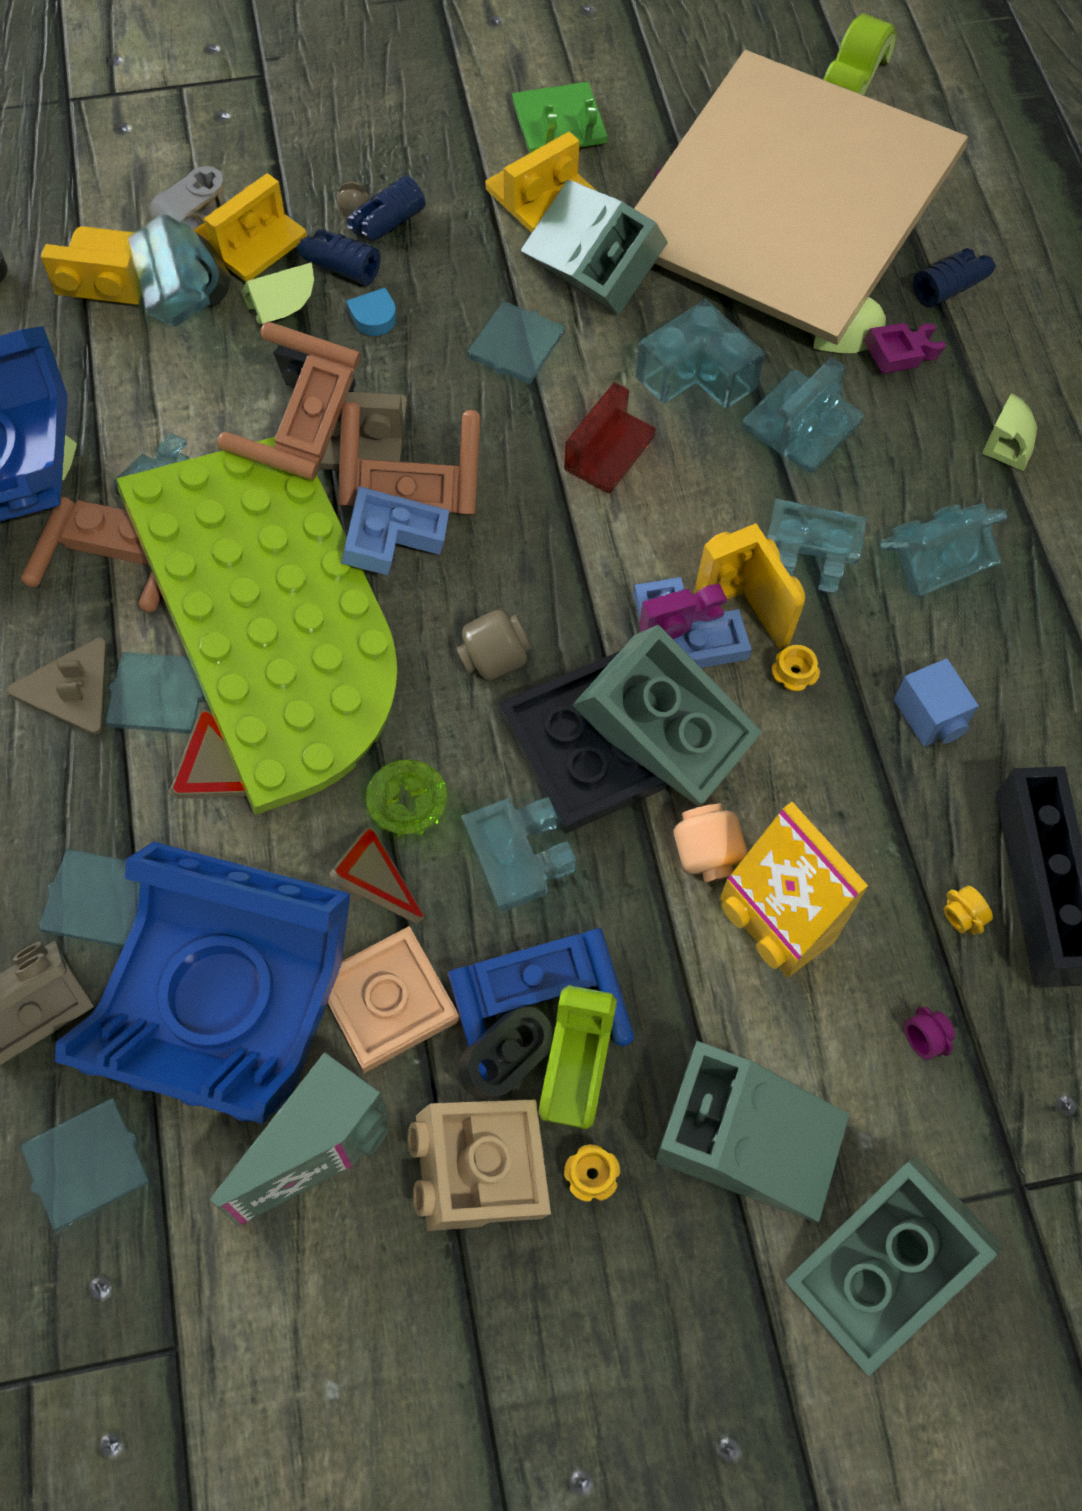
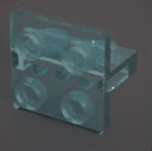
M831 357L811 378L798 370H792L743 419L742 427L809 473H813L862 423L864 413L841 399L844 387L840 385L846 366Z
M959 504L952 505L933 512L934 520L924 524L917 520L893 528L894 536L880 541L882 551L899 552L911 595L922 596L1000 564L991 526L1008 518L1005 509L987 510L986 504H977L961 509Z

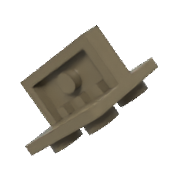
M348 392L345 402L352 401L360 406L358 459L401 461L407 397L400 394ZM341 412L322 462H319L318 469L339 470Z
M56 940L46 946L42 942L28 946L14 956L12 960L15 964L0 973V1065L94 1007L93 1001L65 960L62 949Z

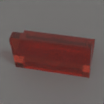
M613 382L565 442L564 470L605 493H611L655 437L656 431L655 427L627 413L629 389L616 382Z

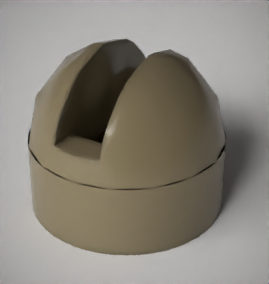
M349 181L339 187L336 197L338 212L342 217L348 219L354 210L356 211L370 200L366 188L361 183Z

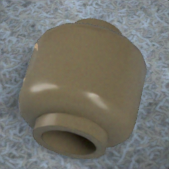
M496 609L467 623L463 627L462 638L464 644L458 646L457 651L468 673L478 670L485 680L494 681L523 667L527 662L526 651L533 647L517 614L509 616L504 610Z

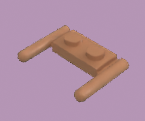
M266 322L262 325L260 331L261 337L264 340L308 354L275 437V446L271 447L229 432H222L218 436L217 445L223 451L313 481L318 472L319 462H322L352 384L353 373L358 368L361 352L272 322Z
M352 401L345 402L341 410L338 505L354 506L358 488L363 487L449 510V513L475 514L480 414L475 410H467L462 414L459 466L358 459L360 406Z
M61 497L60 506L53 507L21 575V580L28 587H37L44 576L58 543H62L65 548L150 565L127 510L80 500L74 503L66 497ZM152 571L138 602L141 610L148 613L156 611L162 598Z

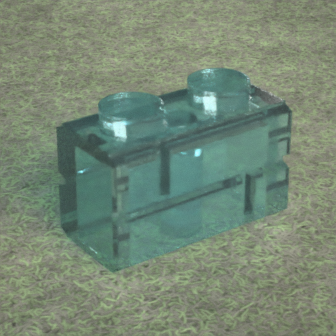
M161 214L147 224L148 228H141L128 237L147 314L170 326H178L191 317L190 313H197L210 304L205 285L209 282V277L205 268L199 263L196 252L199 240L193 229L167 214Z

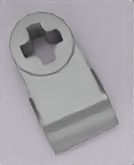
M202 166L192 170L188 176L168 190L159 193L153 199L148 211L150 220L172 240L184 230L193 231L202 223L204 224V218L217 209L216 204L219 203V206H222L229 201L228 197L223 193L224 178L222 173L210 166Z

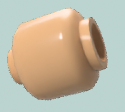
M721 803L706 805L683 812V821L675 826L674 837L684 871L692 875L702 874L705 883L728 878L734 871L733 866L739 864L747 855L737 814L733 811L723 810Z

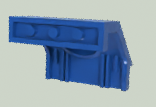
M44 326L20 329L0 335V521L60 506L68 394Z
M152 842L126 859L125 879L140 883L138 910L133 927L97 1008L90 1016L56 1042L55 1062L76 1068L86 1075H100L127 1083L136 1090H150L177 1098L186 1105L203 1106L227 1113L239 1121L263 1124L272 1113L277 1114L295 1090L341 968L351 893Z

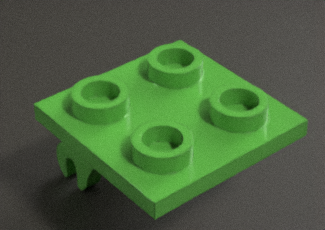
M589 82L512 93L513 105L529 153L569 131L580 141L579 147L607 143L608 136Z

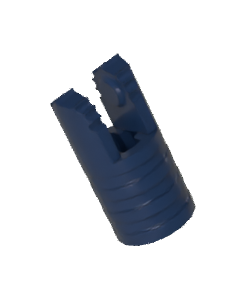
M404 175L398 181L390 184L389 187L381 190L379 194H375L356 211L354 210L348 217L347 228H350L356 235L364 234L368 240L375 241L380 236L382 237L389 231H393L399 225L412 218L417 212L422 211L426 206L424 195L418 184L411 177Z
M320 229L315 231L314 236L302 238L296 247L299 255L304 260L364 286L370 285L379 271L381 262L380 251L375 247L368 246L352 238H347L342 234H335Z
M966 248L917 272L913 278V290L916 298L922 305L932 308L992 275L997 265H995L993 258L986 255L977 258L975 257L974 250Z

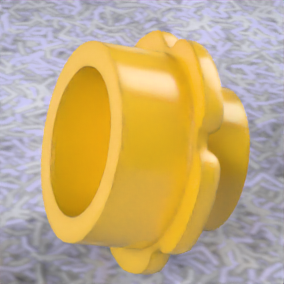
M791 645L776 655V663L771 668L772 675L776 682H782L786 689L790 691H803L807 685L812 686L819 679L820 670L817 667V657L808 647ZM791 668H797L800 670V672L794 673L792 672Z
M969 885L958 892L953 889L948 891V905L943 910L949 923L960 933L966 931L973 935L983 933L984 925L993 920L992 911L983 896Z
M589 1144L580 1147L575 1156L572 1155L567 1159L564 1167V1176L570 1182V1191L577 1199L590 1202L593 1198H597V1200L603 1201L612 1196L617 1189L616 1177L620 1175V1166L612 1153H608L598 1145ZM589 1169L597 1171L598 1176L595 1179H590L587 1176Z

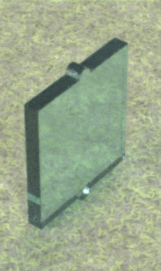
M502 301L468 350L467 358L493 368L496 374L505 373L531 384L564 335L565 326L539 316L536 310L529 312Z
M122 652L115 682L109 685L112 696L105 723L107 727L191 734L197 718L199 703L205 700V696L189 658Z
M66 849L55 882L47 887L50 896L38 929L45 933L123 948L136 919L140 883L125 879L126 860Z
M113 1098L20 1145L34 1180L31 1185V1191L40 1195L52 1228L56 1232L150 1183L135 1148V1145L138 1143V1137L133 1133H129L118 1105Z

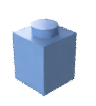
M947 658L906 675L893 699L923 747L942 740L943 743H950L963 736L969 730L968 724L979 707Z

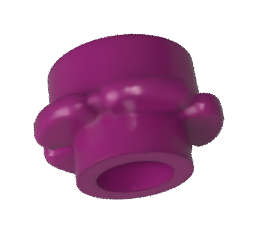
M922 1006L915 1010L916 1016L904 1023L905 1035L913 1050L925 1060H930L935 1056L950 1055L953 1049L952 1040L955 1038V1031L948 1017L940 1011L932 1013L928 1007Z

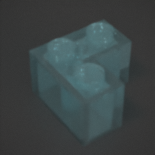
M704 299L639 341L635 377L663 404L697 382L720 405L727 409L758 388L766 352L709 301Z

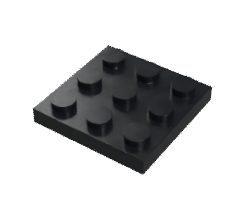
M619 652L498 703L499 714L564 834L671 787L606 740L573 706L574 702Z

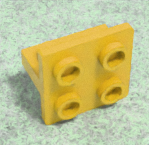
M570 131L504 167L503 171L485 181L486 190L531 233L567 179L593 190L595 189L578 174L580 141Z
M268 173L204 218V223L193 230L207 239L224 266L245 282L258 276L298 246L302 238L307 237L306 229L284 213L279 181Z

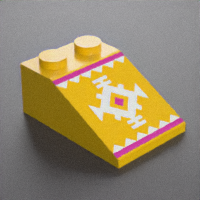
M791 802L781 810L728 877L720 899L723 911L728 919L738 928L745 927L757 941L756 948L762 959L773 969L779 967L786 977L789 978L836 942L868 885L801 810Z

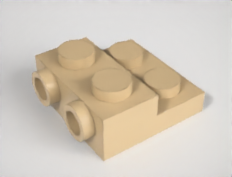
M536 1100L430 1103L416 1114V1122H412L409 1125L407 1136L411 1157H420L422 1180H417L414 1184L413 1206L418 1217H426L427 1231L482 1227L491 1222L543 1219L551 1215Z

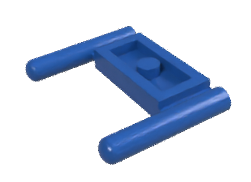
M602 928L447 972L468 1048L486 1032L483 1019L505 1014L520 1007H529L559 998L562 989L568 985L587 989L597 986L598 991L612 993L617 999L611 1030L613 1041L618 1046H627L634 1040L633 1029ZM480 1063V1075L484 1080H487V1069Z

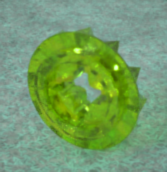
M408 759L389 763L377 771L369 782L366 791L368 813L377 823L380 830L386 829L395 833L399 838L405 834L413 833L422 836L424 831L434 823L439 824L441 815L445 807H447V788L445 782L433 767L424 762ZM400 784H403L404 789L408 790L411 796L420 795L415 799L414 813L406 810L403 804L394 805V803L400 800Z

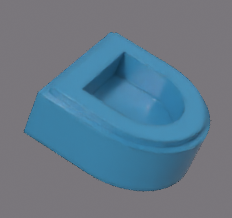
M386 287L346 301L347 312L361 333L369 336H380L394 328L397 320L396 308Z

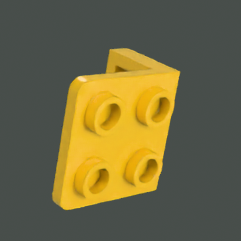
M82 226L74 231L69 247L45 244L41 259L55 295L139 305L158 249L156 237L151 234Z
M757 523L733 533L723 532L714 536L704 545L694 594L700 589L713 584L721 585L727 600L744 594L777 648L782 649L789 646L804 606L805 592L800 581L795 576H790L782 564L775 542L770 538L766 539Z

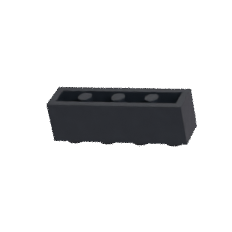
M1065 766L1013 768L997 791L996 798L1034 988L1082 986V840Z

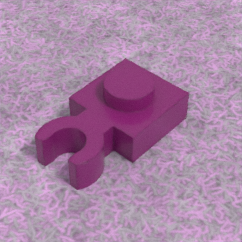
M906 323L870 328L863 339L882 374L917 368L923 359L928 361L937 359L946 347L944 341L938 343L929 341L936 330L935 325L929 323L922 324L915 332H911Z
M713 584L700 589L695 594H691L688 588L643 601L639 629L642 632L659 624L672 639H676L686 631L691 630L693 622H709L723 617L724 612L721 605L727 603V598L721 585Z

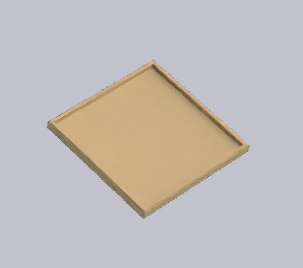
M744 50L634 209L655 221L668 242L655 261V264L838 345L967 147L968 136Z

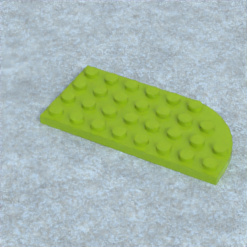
M275 437L256 442L274 447ZM222 450L116 478L119 494L246 792L254 815L322 791L356 767L357 761L369 750L374 742H377L390 715L397 681L396 650L387 621L363 570L341 564L347 537L318 475L312 481Z

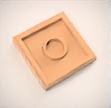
M410 926L342 961L327 1002L364 1073L460 1021V1016Z

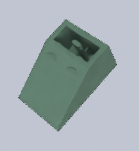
M567 179L520 251L619 315L668 242L657 223L618 199Z
M696 1041L655 1162L818 1224L849 1114L749 1059Z

